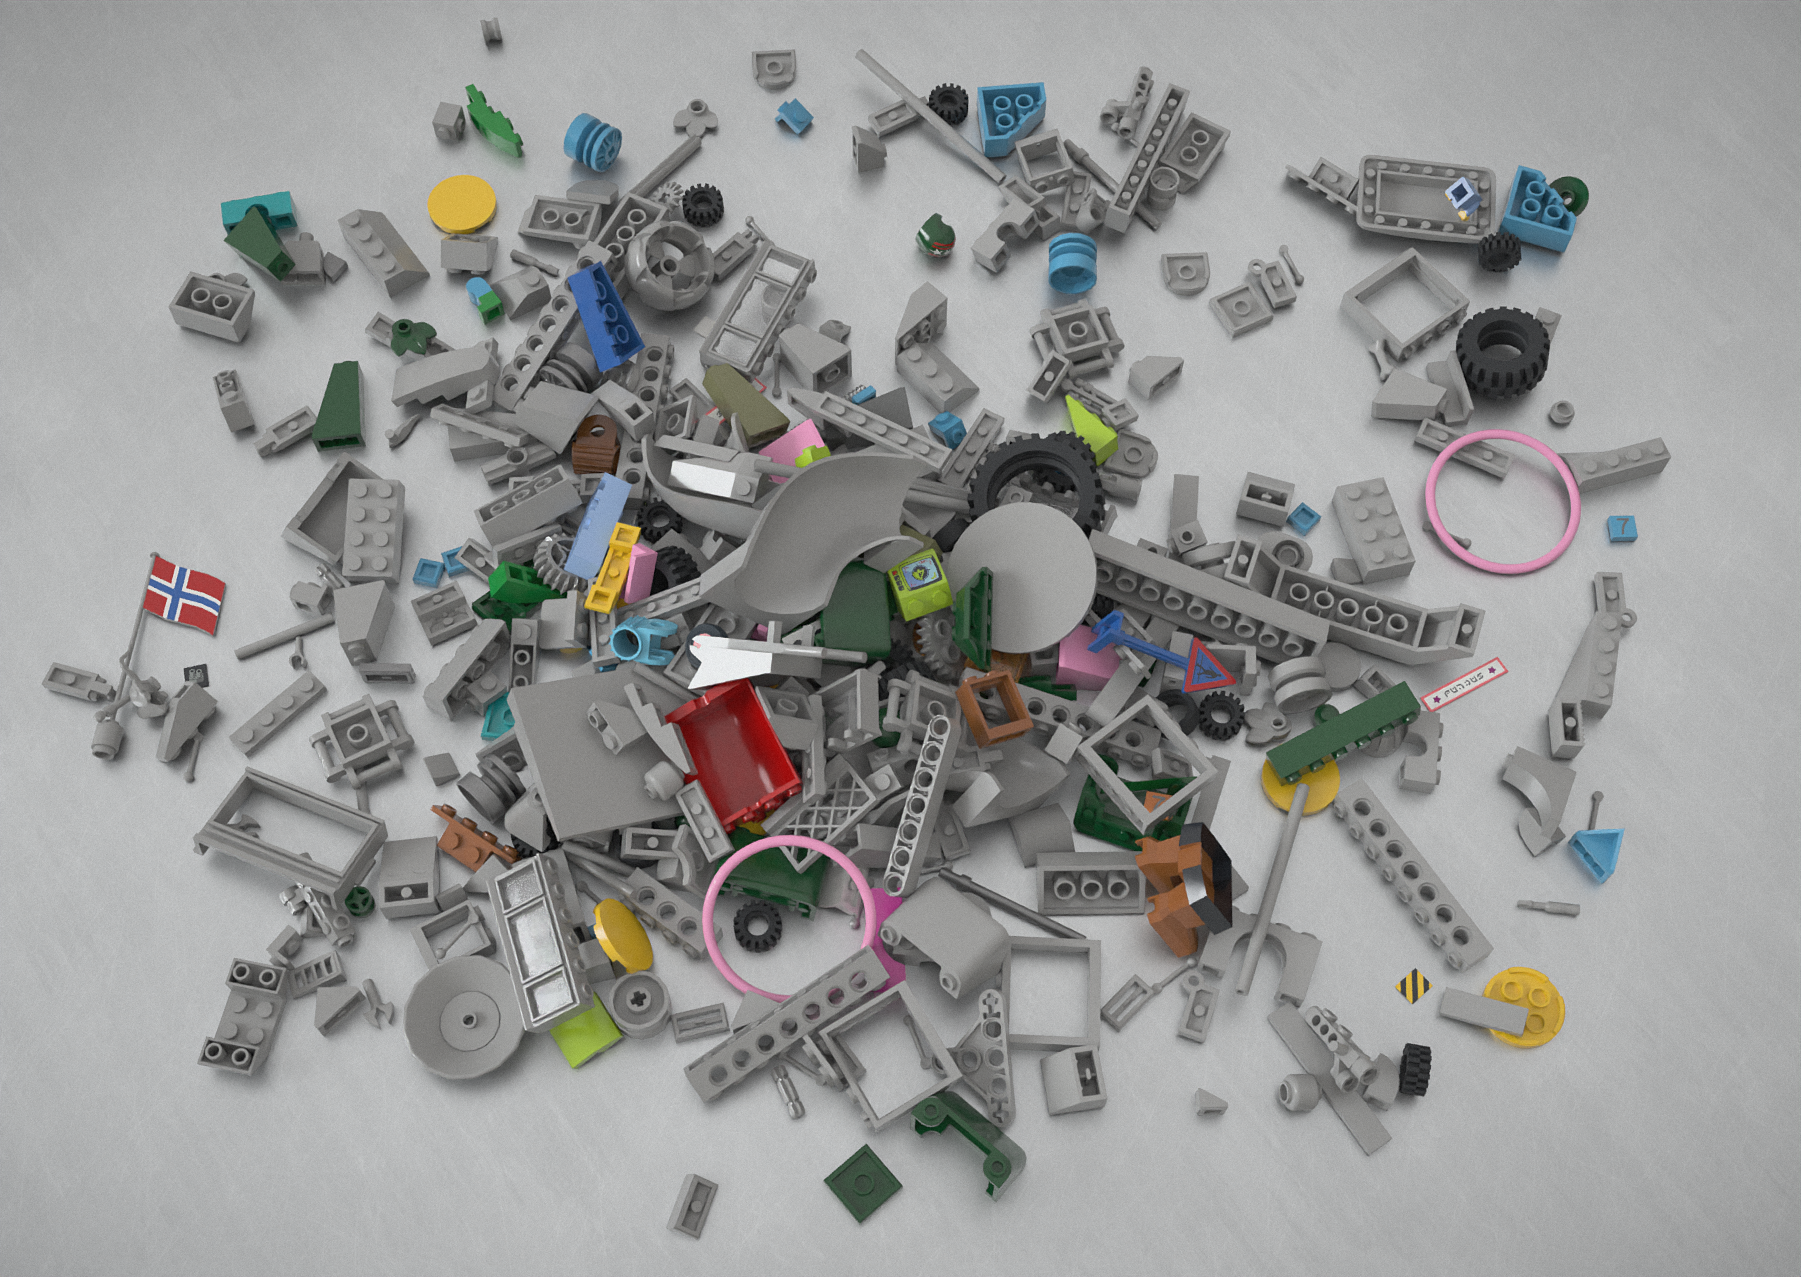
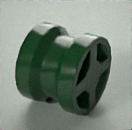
M362 886L353 887L344 900L346 907L356 918H366L375 910V899L369 890Z

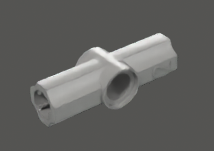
M539 441L524 448L521 446L510 448L506 455L482 464L480 467L488 485H492L511 476L523 477L530 472L531 468L557 457L553 449Z

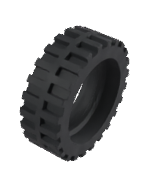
M1031 433V439L1023 440L1022 435L1014 437L1016 442L1007 445L1004 441L999 444L1000 450L994 454L990 451L985 455L987 463L985 465L979 463L975 469L978 476L977 479L971 478L969 486L972 493L968 494L967 501L970 506L969 514L973 523L983 514L995 509V501L999 492L1015 476L1035 469H1050L1061 472L1070 477L1079 494L1078 511L1072 520L1082 529L1087 538L1092 529L1099 532L1102 531L1100 522L1105 520L1104 505L1106 503L1099 472H1096L1092 459L1087 460L1085 451L1081 447L1074 450L1072 441L1066 438L1061 443L1057 441L1056 435L1048 434L1047 439H1042L1039 433Z

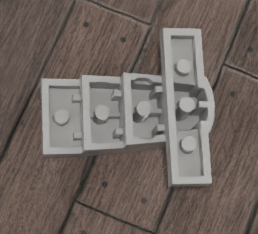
M492 337L486 341L478 342L472 348L440 353L397 369L391 401L396 407L416 398L424 404L441 395L449 401L468 391L466 410L469 413L475 414L491 407L493 387L497 382L500 372L497 363L499 343Z

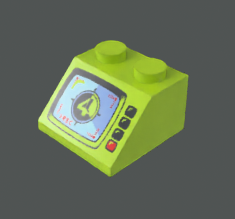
M933 548L910 556L887 571L897 610L905 621L953 605L947 578Z

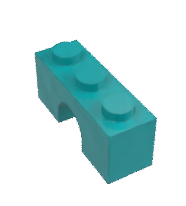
M290 191L221 203L222 221L227 235L230 234L253 207H256L266 218L271 220L275 230L298 226L295 203Z

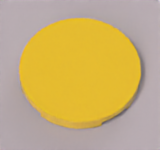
M457 175L441 181L434 187L429 195L427 207L430 218L441 230L451 234H470L487 222L490 223L497 210V200L494 190L485 180L472 175Z
M1265 759L1261 773V784L1267 798L1277 808L1280 807L1288 812L1297 784L1303 783L1308 785L1310 790L1302 816H1308L1323 811L1334 800L1340 786L1339 769L1336 762L1332 760L1326 763V766L1319 772H1309L1303 775L1299 782L1293 785H1288L1287 783L1281 787Z
M607 898L598 903L593 909L597 923L593 928L600 945L612 961L618 960L626 967V972L630 974L650 968L653 962L651 943L637 917L624 904L615 899Z
M1511 967L1496 974L1488 982L1482 997L1529 1009L1522 1037L1490 1029L1501 1041L1517 1048L1530 1049L1543 1046L1558 1034L1565 1019V1003L1563 997L1560 996L1558 990L1548 980L1549 978L1546 975L1527 967Z

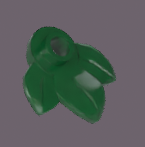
M400 319L392 326L394 337L391 341V349L398 357L402 356L407 350L425 355L427 350L426 339L437 336V332L428 323H413L409 319Z

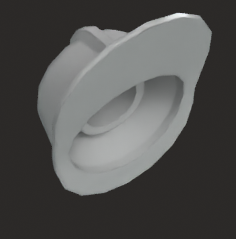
M1277 531L1266 532L1258 538V541H1262V546L1282 564L1308 571L1313 561L1312 550L1303 540Z

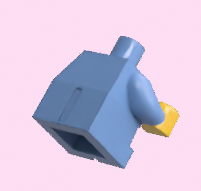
M1465 177L1460 178L1445 191V196L1453 203L1457 210L1464 209L1458 213L1462 221H1468L1470 215L1475 212L1482 201L1481 196L1470 180Z

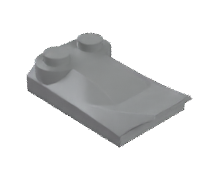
M1190 113L1158 163L1159 168L1169 167L1178 173L1179 186L1177 192L1184 193L1200 181L1218 153L1224 150L1225 143L1230 137V130L1197 114Z
M535 195L532 205L524 212L518 232L533 237L570 242L577 249H581L583 246H586L589 240L595 241L601 224L602 207L599 203Z

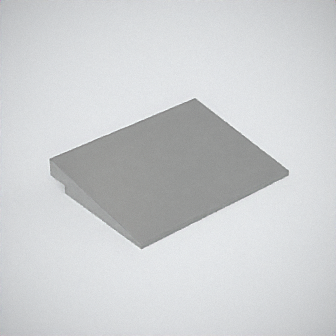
M668 665L645 666L664 676L663 672ZM634 667L511 688L507 702L515 720L513 729L558 842L685 815L675 795L666 801L657 797L652 799L644 789V786H646L645 774L661 761L668 763L672 761L649 733L640 743L615 756L613 751L606 747L603 737L597 728L593 727L589 722L586 712L596 700L633 709L624 689V686L632 682L641 685L648 704L653 702L660 705L664 716L686 704L687 701L634 672ZM692 692V693H694L695 695H697V696H699V697H702L701 695H699V694H697V693H695V692Z

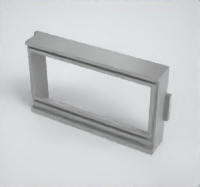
M247 766L245 773L199 833L194 835L195 847L193 851L203 856L210 847L329 895L333 909L338 910L355 885L360 887L376 864V859L373 858L388 838L385 820ZM256 789L368 834L340 872L226 825L252 790Z

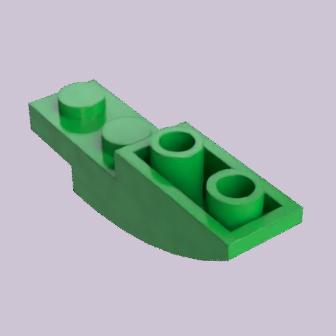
M474 84L466 86L465 89L470 103L467 105L470 121L483 137L499 149L516 157L523 156L521 150L523 141L518 133L514 134V128L510 119L505 118L501 111L494 112L491 106L487 107V101L483 92L477 91Z

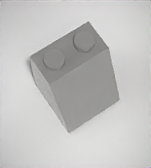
M799 323L793 327L786 328L779 335L781 363L804 389L824 394L825 391L828 392L852 376V355L849 346Z
M541 381L536 388L531 386L523 397L525 401L523 399L518 401L513 409L516 414L511 422L561 455L578 433L580 424L589 416L599 398L592 394Z
M381 580L333 590L339 640L351 666H359L360 663L377 661L395 609L394 601L385 581Z

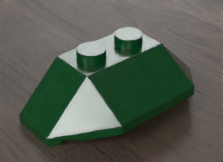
M981 567L956 593V601H953L952 605L953 615L956 616V626L952 627V639L979 669L989 673L991 672L993 572L988 567Z

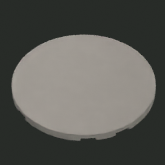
M1032 502L1003 505L988 511L976 519L956 542L946 571V578L953 601H956V593L981 567H988L993 572L992 649L1007 654L1044 651L1053 647V645L1065 637H1069L1089 613L1098 584L1095 553L1082 529L1061 511L1047 505Z

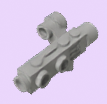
M1141 66L1138 69L1127 101L1108 99L1100 114V120L1109 125L1116 123L1117 119H1121L1117 133L1123 139H1132L1135 136L1141 111L1145 109L1149 101V97L1146 95L1151 91L1154 81L1151 80L1153 72L1145 66Z
M308 852L299 854L302 857L312 860ZM297 882V885L291 886L279 894L283 905L288 906L293 916L301 914L308 903L331 946L337 944L339 948H342L353 942L352 936L356 931L342 906L338 910L333 909L329 895Z
M1318 1006L1310 1007L1306 1012L1304 1020L1329 1046V1050L1335 1053L1334 1066L1331 1068L1330 1074L1336 1080L1335 1082L1339 1089L1345 1094H1350L1358 1089L1360 1083L1363 1085L1374 1083L1380 1075V1070L1351 1039L1353 1036L1352 1032L1345 1026L1338 1025L1336 1023L1338 1017L1327 1008H1324L1322 1011Z

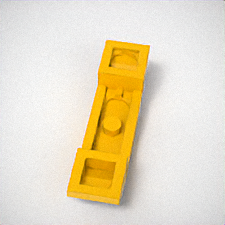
M619 522L616 523L609 541L610 548L596 584L592 585L584 605L586 609L606 614L611 613L627 580L632 547L639 542L641 528Z

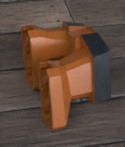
M1203 822L1183 824L1181 835L1164 841H1159L1151 836L1135 841L1137 845L1143 848L1142 853L1135 855L1137 865L1160 893L1147 898L1149 903L1152 902L1155 905V910L1147 913L1149 923L1178 958L1197 952L1199 937L1196 927L1206 925L1214 935L1233 927L1232 860Z

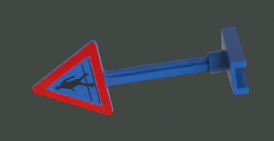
M1117 610L1112 611L1091 629V632L1098 636L1095 641L1088 645V651L1098 653L1110 643L1122 644L1184 669L1183 694L1236 684V680L1197 637L1191 640L1189 655L1186 658L1125 634V631L1121 630L1124 613Z

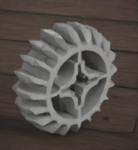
M554 533L553 536L546 537L536 549L533 562L534 570L538 571L537 577L544 579L543 585H551L552 590L556 588L560 591V594L568 593V591L572 590L583 593L588 588V580L564 570L575 540L574 535L567 537L565 533L560 536Z

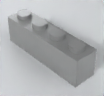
M1661 437L1605 452L1556 453L1573 474L1580 494L1660 473L1671 459V455Z
M1599 611L1595 613L1585 630L1577 652L1561 684L1556 698L1580 699L1582 701L1581 710H1583L1581 714L1603 718L1612 706L1622 616Z

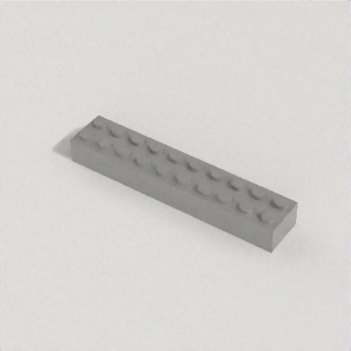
M1092 529L1088 537L1097 561L1098 584L1096 592L1098 594L1230 645L1245 643L1249 646H1256V655L1279 664L1300 657H1317L1327 641L1330 621L1097 530Z

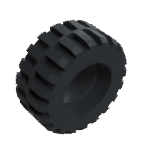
M1500 306L1499 309L1495 310L1494 308H1489L1485 310V313L1480 311L1473 315V320L1468 319L1463 324V328L1459 330L1456 340L1457 358L1467 387L1471 390L1476 389L1477 393L1482 396L1487 394L1490 395V398L1497 399V396H1504V399L1512 398V395L1515 394L1520 396L1526 393V389L1530 391L1536 387L1537 382L1543 379L1545 371H1547L1550 350L1549 334L1547 329L1543 327V323L1537 318L1534 320V315L1527 311L1523 313L1519 308L1514 307L1512 310L1507 309V306ZM1493 345H1509L1518 349L1522 355L1512 360L1498 361L1485 356L1482 351Z

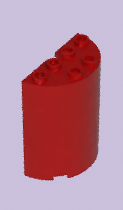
M750 677L718 684L706 691V694L702 697L691 700L664 716L667 724L672 722L679 725L698 774L693 776L682 771L685 776L683 778L685 784L688 785L695 780L700 781L727 835L733 832L737 826L750 821L753 824L763 821L767 818L766 813L773 809L777 811L787 800L803 791V782L788 752L783 747L770 724Z

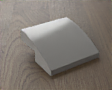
M457 581L411 600V604L431 646L478 625Z

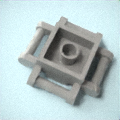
M1086 298L1078 300V303L1049 310L1047 308L1041 310L1040 314L1043 323L1035 325L1029 330L1031 337L1036 340L1042 354L1043 363L1051 352L1044 337V334L1047 333L1051 336L1054 350L1071 362L1101 355V359L1076 366L1072 365L1069 372L1066 373V377L1069 380L1076 378V375L1104 367L1105 369L1113 368L1114 361L1110 352H1119L1125 347L1123 340L1118 337L1111 322L1109 309L1107 307L1094 309L1092 305L1088 304ZM1100 321L1102 322V325H1103V327H1104V329H1105V331H1106V334H1107V336H1108V338H1109V341H1108V339H1107V337H1106V335H1105V333H1104V330H1103V328H1102V326H1101V324H1100Z
M909 670L905 681L899 679L888 681L889 699L887 715L883 719L882 727L889 732L897 731L901 733L897 745L898 751L904 753L909 751L920 755L923 745L912 742V737L924 741L931 719L937 715H944L957 720L961 724L962 731L955 756L959 758L968 756L969 746L967 745L969 724L955 694L958 687L953 685L946 686L920 676L919 672ZM900 694L905 695V702L901 705L899 719L897 718ZM947 723L943 726V734H945L948 730ZM939 751L935 753V760L940 757Z
M366 694L355 703L329 714V712L321 715L326 729L313 734L309 738V742L318 753L325 769L324 776L328 783L337 782L342 776L347 774L353 789L356 790L362 787L361 784L393 769L397 771L403 768L396 751L409 749L415 742L412 735L408 734L398 714L399 707L395 700H389L375 706L370 694ZM384 715L389 717L398 737L392 741L380 718ZM329 740L332 741L341 762L337 766H334L325 745ZM387 755L389 756L390 760L356 775L355 770Z

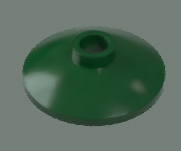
M1565 176L1556 179L1549 185L1551 189L1554 188L1564 202L1568 198L1572 199L1569 204H1564L1563 202L1568 212L1572 211L1577 217L1585 210L1589 201V191L1582 180L1572 176Z

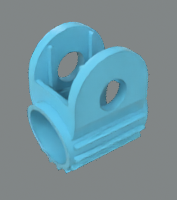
M645 616L629 617L612 630L613 634L609 636L611 640L608 643L612 648L610 651L615 653V657L618 656L621 660L624 659L628 662L633 659L643 664L669 665L675 655L673 651L660 649L661 637H668V635L677 633L678 625L661 619H647ZM626 630H630L636 635L639 646L632 644L628 640Z

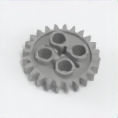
M950 606L921 616L923 619L918 620L917 623L922 628L916 630V633L921 635L922 639L918 640L917 643L923 645L920 653H926L927 657L924 662L932 663L931 671L937 670L938 677L944 675L945 680L952 679V681L960 679L966 667L971 669L977 667L952 639V627L956 626V618Z

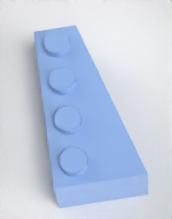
M606 472L604 473L586 506L564 570L586 580L594 578L596 573L600 574L605 561L603 559L604 557L606 558L610 548V538L616 523L620 522L624 513L622 510L632 484Z

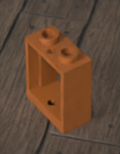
M993 670L978 679L976 676L969 677L962 681L963 685L955 692L979 749L1023 737L1034 727L1010 670L1000 673L999 670ZM997 688L1011 723L989 729L974 694Z

